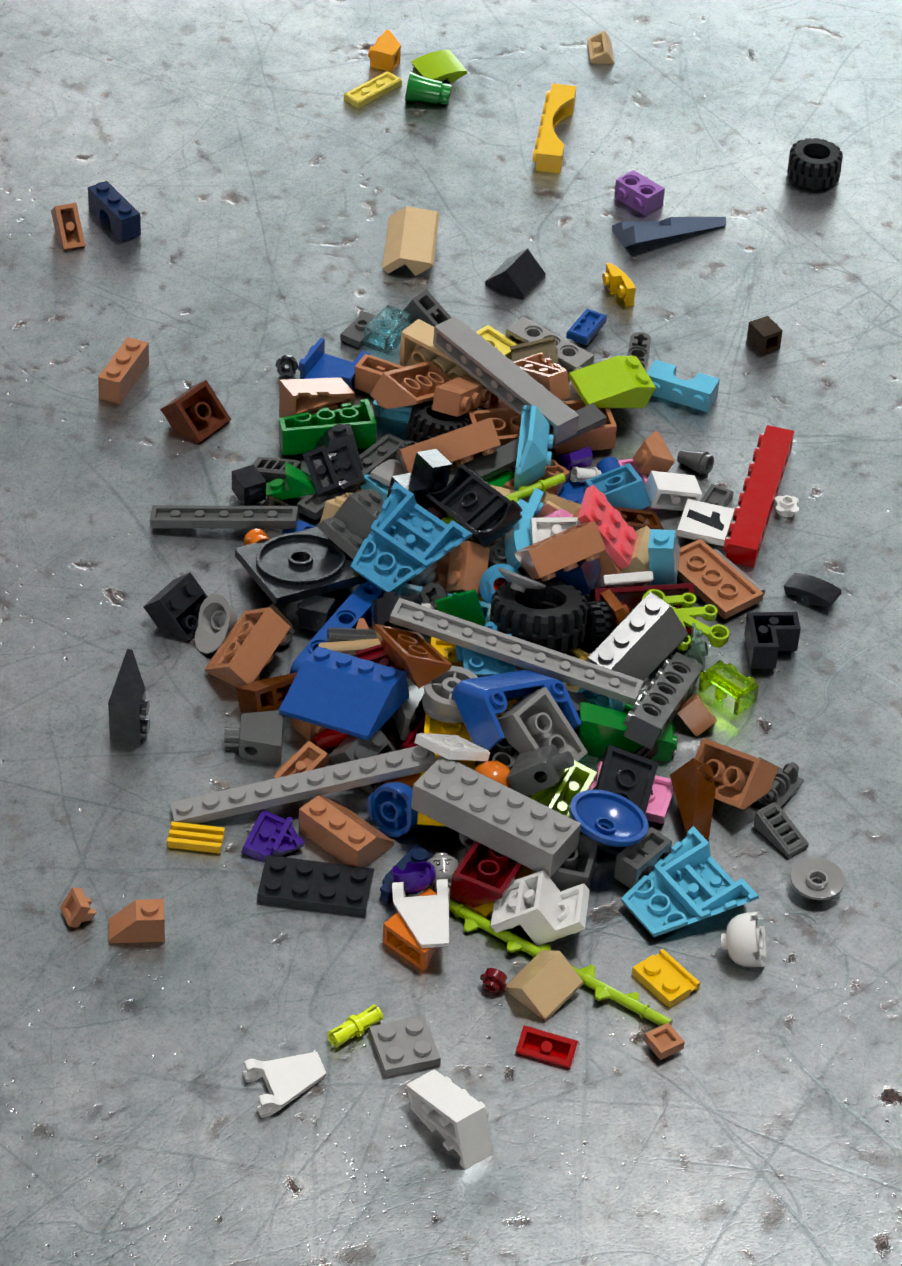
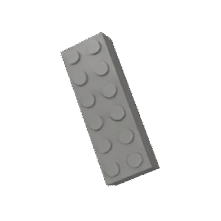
M441 756L413 784L412 809L536 872L544 870L549 878L578 847L581 823L455 760H449Z

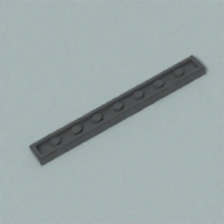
M593 403L575 411L579 415L577 433L557 444L553 443V448L605 424L607 417ZM519 438L497 448V452L486 456L482 455L463 465L471 471H476L484 481L516 466ZM457 467L451 470L448 484L454 478Z

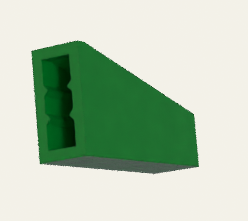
M580 702L579 718L582 724L578 726L577 736L588 752L582 758L603 759L605 750L609 745L631 753L636 752L643 746L623 736L627 728L623 723L628 713ZM671 724L668 725L657 741V754L650 760L671 762L672 751H677V736L673 735Z

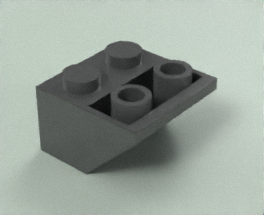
M381 729L369 740L348 735L329 754L330 765H336L396 750ZM382 782L357 788L372 794L378 787L382 786Z

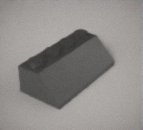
M650 592L588 657L587 662L643 680L644 684L687 638L688 632L672 607Z

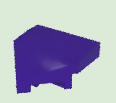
M262 809L241 853L265 861L267 855L281 857L303 847L305 843L302 837H298L292 825V817L283 819Z

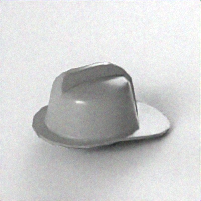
M213 594L208 596L200 607L198 627L195 632L196 648L202 653L208 654L219 649L225 637L228 636L237 623V615L223 595Z

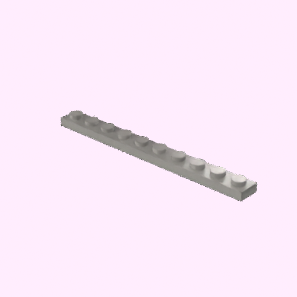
M402 598L398 599L390 615V623L633 706L642 689L643 680Z
M419 745L170 803L174 822L199 824L304 800L318 795L321 796L426 772L437 760L434 752Z

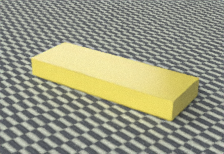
M387 71L345 93L344 101L359 109L402 86V79Z

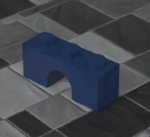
M108 181L99 182L88 187L89 209L99 219L109 217L111 231L122 242L141 235L140 213Z

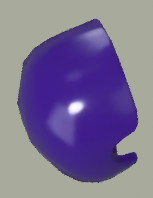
M408 861L404 870H400L398 866H393L391 875L394 882H404L405 893L417 894L432 885L435 881L436 871L430 862L421 861L413 864Z

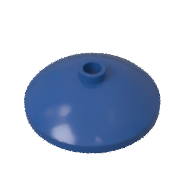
M586 790L576 794L570 803L569 813L571 819L581 823L580 831L598 843L612 847H627L641 842L647 834L648 820L645 814L636 804L621 795L605 790Z

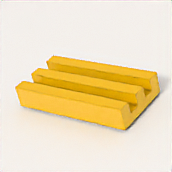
M172 821L169 837L167 838V848L220 854L225 836V828Z

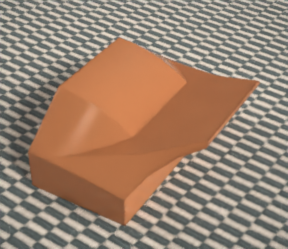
M308 741L275 772L276 774L273 778L326 767L330 760L329 755Z

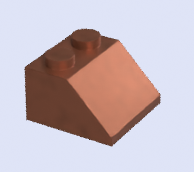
M207 380L192 386L160 409L173 430L196 443L201 442L231 420Z

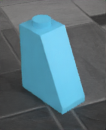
M650 529L648 553L650 571H653L651 585L676 584L680 558V546L676 531Z

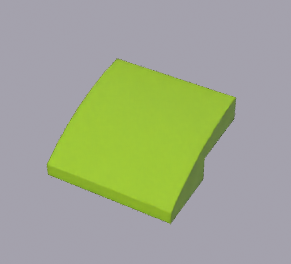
M450 50L430 52L411 61L414 69L420 76L432 80L444 81L447 79L451 84L468 74L467 70Z

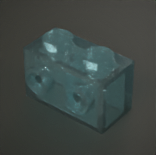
M387 305L364 328V346L388 355L400 344L401 332L411 325V313Z

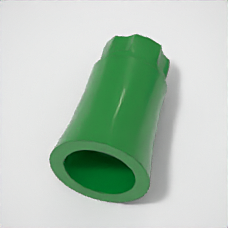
M410 72L405 101L448 105L452 85Z

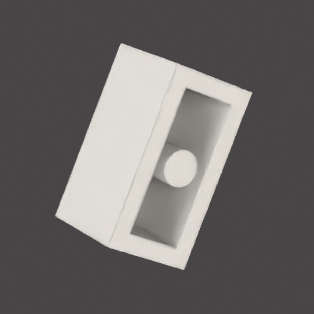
M651 471L645 484L651 504L650 508L684 511L687 499L699 501L702 496L695 475Z

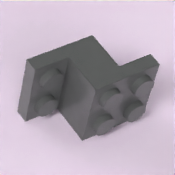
M372 489L350 494L332 518L323 520L318 529L352 559L355 558L364 539H367L374 520H377L382 510L381 507L384 503L382 496Z

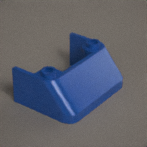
M530 670L466 679L459 682L453 688V698L472 742L489 751L505 738L496 715L506 710L507 701L521 699L527 693L544 687L548 689L573 730L582 724L565 685L558 679Z

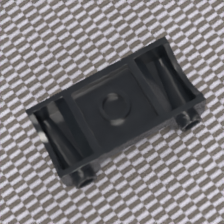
M462 463L457 466L454 478L445 488L436 492H428L425 495L433 508L471 532V538L484 548L506 534L522 518L520 513L523 510L517 502L509 500L485 482L476 471L469 470Z

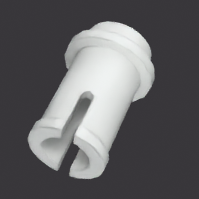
M573 467V470L570 471V480L572 482L586 483V480L598 476L602 472L596 467H591L590 469Z

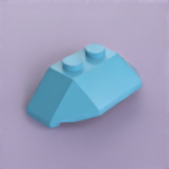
M523 405L515 469V491L519 490L518 487L528 486L545 476L546 466H551L552 452L548 451V449L553 448L554 434H549L550 424L537 406Z

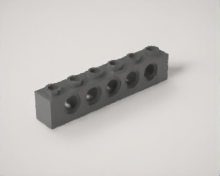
M676 652L671 660L667 658L662 669L660 668L657 672L655 679H652L647 690H644L640 700H637L632 711H629L623 725L627 726L623 736L652 750L695 687L704 665Z

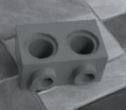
M651 827L641 842L626 847L616 856L614 878L631 889L644 875L648 876L654 870V865L660 859L664 860L671 852L672 840Z

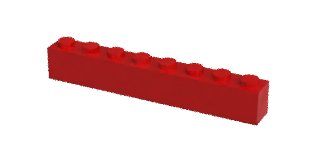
M767 425L764 434H759L757 447L760 448H755L753 462H750L748 476L750 477H745L743 491L745 492H740L738 506L740 507L735 508L733 521L735 522L730 523L728 531L730 538H725L723 551L727 552L726 557L734 564L755 567L774 507L775 497H777L791 453L794 430Z

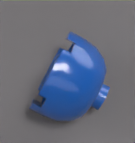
M389 782L378 787L370 794L367 804L369 818L371 822L375 821L381 827L378 830L389 837H399L416 826L418 811L411 808L413 793L411 786L401 782Z

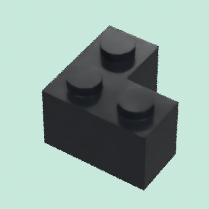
M437 449L417 452L411 473L391 477L387 497H389L392 491L391 488L394 482H397L414 494L416 504L422 508L433 507L425 495L428 492H436L447 486L453 464Z
M747 612L744 636L751 669H776L778 651H797L801 631L797 612Z

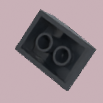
M127 649L108 702L110 740L141 744L144 734H148L150 729V719L146 718L149 712L150 701L146 700V689L133 650Z

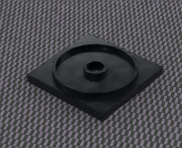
M318 526L235 548L237 560L276 607L368 582L367 579L351 569L350 566L353 559L319 530ZM300 559H301V560H307V561H304V562H297V561L300 560Z

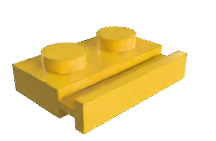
M661 949L659 954L651 955L632 968V975L669 1009L689 997L691 992L694 990L698 991L700 988V982L664 949Z

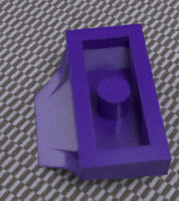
M586 447L555 458L560 466L567 470H573V467L585 468L591 466L593 454L590 447Z

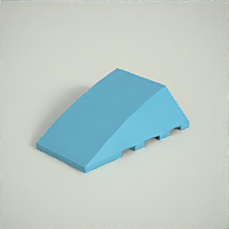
M693 826L687 832V836L671 848L672 851L665 859H660L654 865V870L648 876L644 875L621 898V902L653 937L757 900L759 895L743 878L735 882L711 857L709 842Z

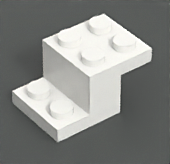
M544 870L514 880L504 896L494 901L491 927L498 933L521 925L537 946L578 933L585 929L590 890L583 883L560 892Z

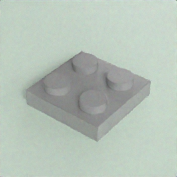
M424 1015L369 1027V1035L385 1077L440 1066L441 1057Z

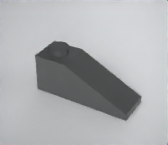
M427 289L413 298L402 311L403 316L411 324L420 319L434 327L451 319V316Z
M408 677L409 698L393 714L400 739L406 741L423 709L422 699L425 693L424 686L418 688Z

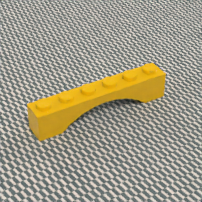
M552 83L551 90L546 92L543 114H541L538 137H536L532 162H536L535 171L561 173L564 143L557 137L554 129L564 119L573 115L577 86Z

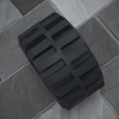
M805 138V140H799L790 149L787 169L788 177L794 183L808 189H826L829 186H834L839 181L843 153L833 142H828L825 139Z
M432 401L413 405L405 433L406 439L419 443L468 426L469 420L465 414L456 417L432 410Z

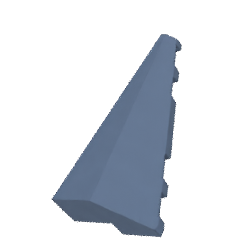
M669 217L661 221H622L612 225V231L623 246L628 247L726 226V217Z

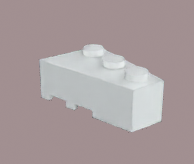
M435 1069L406 1084L410 1108L431 1132L437 1130L446 1140L443 1142V1146L448 1151L454 1149L461 1157L459 1164L465 1170L493 1154L487 1120L489 1113L484 1103L478 1102L465 1089L459 1088L449 1077L443 1076Z

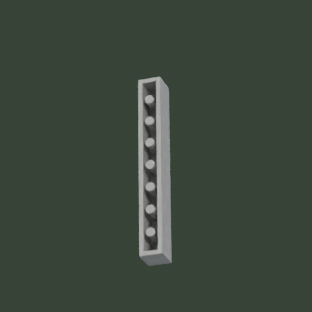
M455 316L434 326L433 345L521 417L523 405L537 406L550 424L549 434H554V444L577 433L579 415L458 317Z

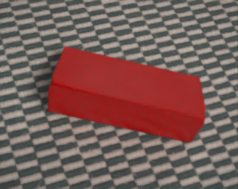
M523 1025L515 1053L571 1069L580 1043L578 1040Z

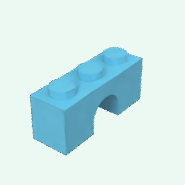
M655 359L647 372L656 387L652 396L709 412L718 397L719 378L698 372L695 378L682 380L676 377V365Z

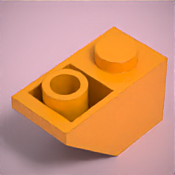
M386 29L377 38L374 46H371L369 49L370 67L393 73L400 64L401 45L392 32Z

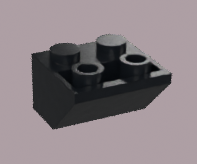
M190 572L172 580L143 608L158 628L186 642L195 635L196 628L198 627L200 607L208 596Z

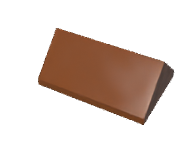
M375 624L373 629L386 656L400 670L406 671L407 677L418 688L450 670L452 664L420 633Z

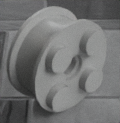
M451 666L450 670L424 685L425 693L422 705L425 712L431 719L441 722L464 723L453 698V688L462 680L478 677L468 669Z

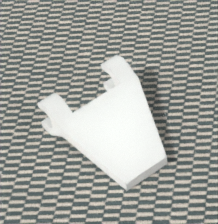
M438 879L437 895L406 897L404 882L392 883L394 907L420 947L450 946V890L448 888V879Z
M318 1052L270 1061L248 1059L244 1061L246 1070L242 1071L245 1082H254L263 1077L269 1094H263L258 1097L261 1105L257 1106V1111L261 1118L269 1117L281 1110L326 1077V1071Z

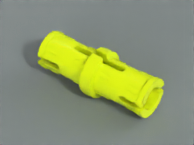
M373 1004L363 1012L347 1017L343 1024L327 1032L330 1043L335 1048H338L351 1038L362 1036L364 1031L370 1026L383 1020L382 1011Z

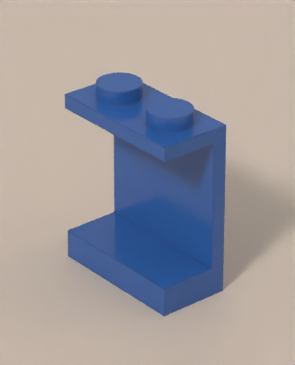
M320 338L315 345L310 347L308 354L301 358L299 362L300 379L342 378L354 392L356 390L354 388L355 366L365 354L370 355V353L361 351L357 358L350 362L325 354V339Z

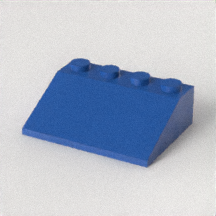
M318 646L304 660L279 708V714L369 740L409 698L407 672Z

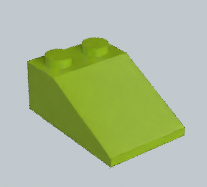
M615 356L572 371L568 375L585 405L588 406L593 403L597 408H645L656 389L637 356Z

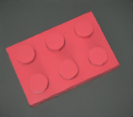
M594 485L586 488L577 519L581 523L595 521L606 547L605 551L621 569L630 566L637 539L634 528L624 521L620 512L612 507L607 501L606 496Z

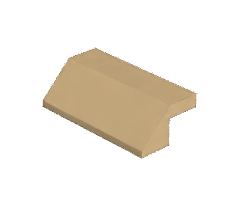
M406 206L389 216L382 265L383 270L387 274L404 264L415 276L433 267L439 213L437 211Z

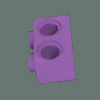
M632 170L616 179L614 197L647 216L663 206L665 188L637 171Z

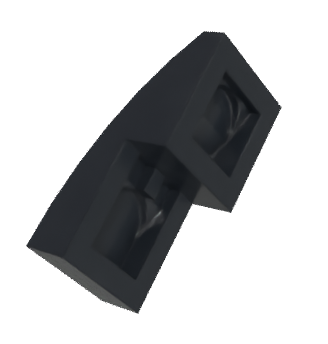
M794 573L784 585L785 594L807 596L809 605L831 607L842 594L841 589L835 585L802 573Z

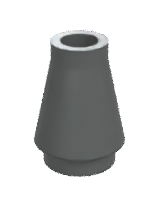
M681 449L677 456V462L702 475L710 473L714 465V457L709 452Z

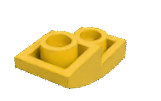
M606 263L605 273L602 274L604 286H607L610 294H618V297L622 298L625 307L634 306L635 285L621 269L611 263Z

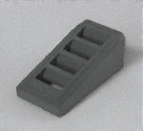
M258 457L252 464L262 477L270 482L275 479H287L285 463H289L301 470V462L290 459Z
M775 802L755 813L753 826L787 858L808 848L809 843ZM791 840L795 841L794 843H792V844H790V845H787V844H786L787 842H789V841H791Z

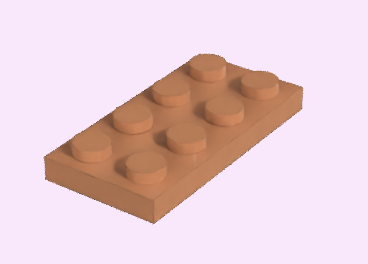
M701 538L680 548L677 578L683 583H693L694 593L705 603L716 606L718 609L717 613L723 619L731 617L763 600L764 593Z

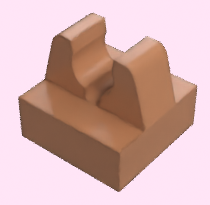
M72 887L60 906L69 927L78 928L81 922L91 921L97 913L96 909H90L92 900L85 897L81 888Z

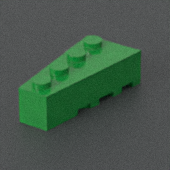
M369 399L360 400V404L351 406V403L341 404V409L332 411L328 407L319 409L314 415L305 412L279 418V444L282 455L294 456L312 451L327 429L333 428L337 424L348 423L351 425L357 448L360 450L368 449L376 443L377 427Z

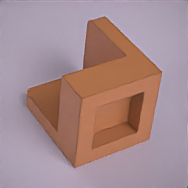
M697 693L685 701L677 712L695 736H699L717 722L715 715Z

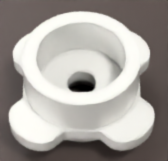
M794 496L775 497V502L777 503L775 510L780 516L792 517L799 512V507H797L799 500Z

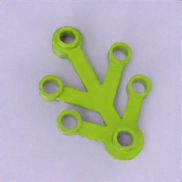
M651 589L643 595L642 600L652 592L668 603L684 627L686 625L692 628V623H695L697 630L702 629L703 635L708 637L713 647L720 648L727 644L730 634L727 627L720 624L709 627L693 618L702 617L706 621H714L718 612L716 606L707 604L704 607H695L696 596L692 593L665 596L662 591ZM672 605H681L682 608L676 609ZM689 635L684 640L686 643L682 642L677 647L679 650L684 651L690 648L691 637Z

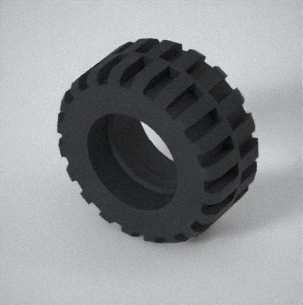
M532 579L546 585V587L543 589L526 588L523 593L510 588L511 582H507L506 585H501L494 592L491 600L490 622L497 625L499 632L512 634L513 637L563 654L567 651L575 650L586 637L588 602L583 593L577 590L576 587L568 586L565 582H556L552 579L543 582L541 579Z

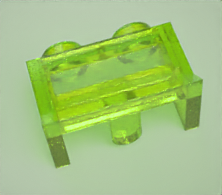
M719 660L706 671L701 670L698 690L703 692L714 684L716 685L715 698L717 701L722 702L727 698L728 694L734 697L735 715L738 716L757 701L759 685L756 680L751 676L746 677L738 672L733 664H726Z

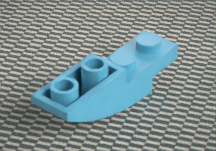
M536 487L527 502L522 499L518 500L517 503L523 510L520 513L522 518L504 537L507 564L515 567L517 570L519 567L523 569L524 567L517 560L514 552L531 545L530 520L534 518L533 515L537 516L544 504L540 501L544 492Z

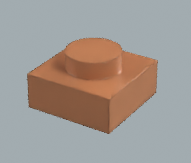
M669 1022L645 1033L644 1037L646 1044L660 1060L684 1049L685 1041Z

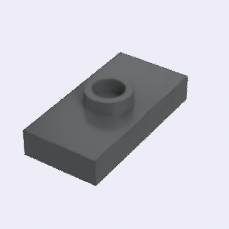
M364 311L340 334V340L360 348L384 325V319Z

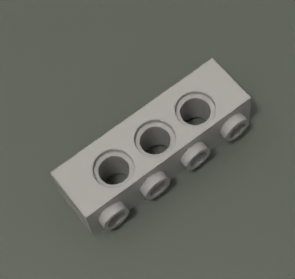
M525 317L520 318L506 328L505 336L517 344L554 336L557 341L556 348L558 349L559 365L567 370L568 375L577 366L584 368L594 363L593 354Z

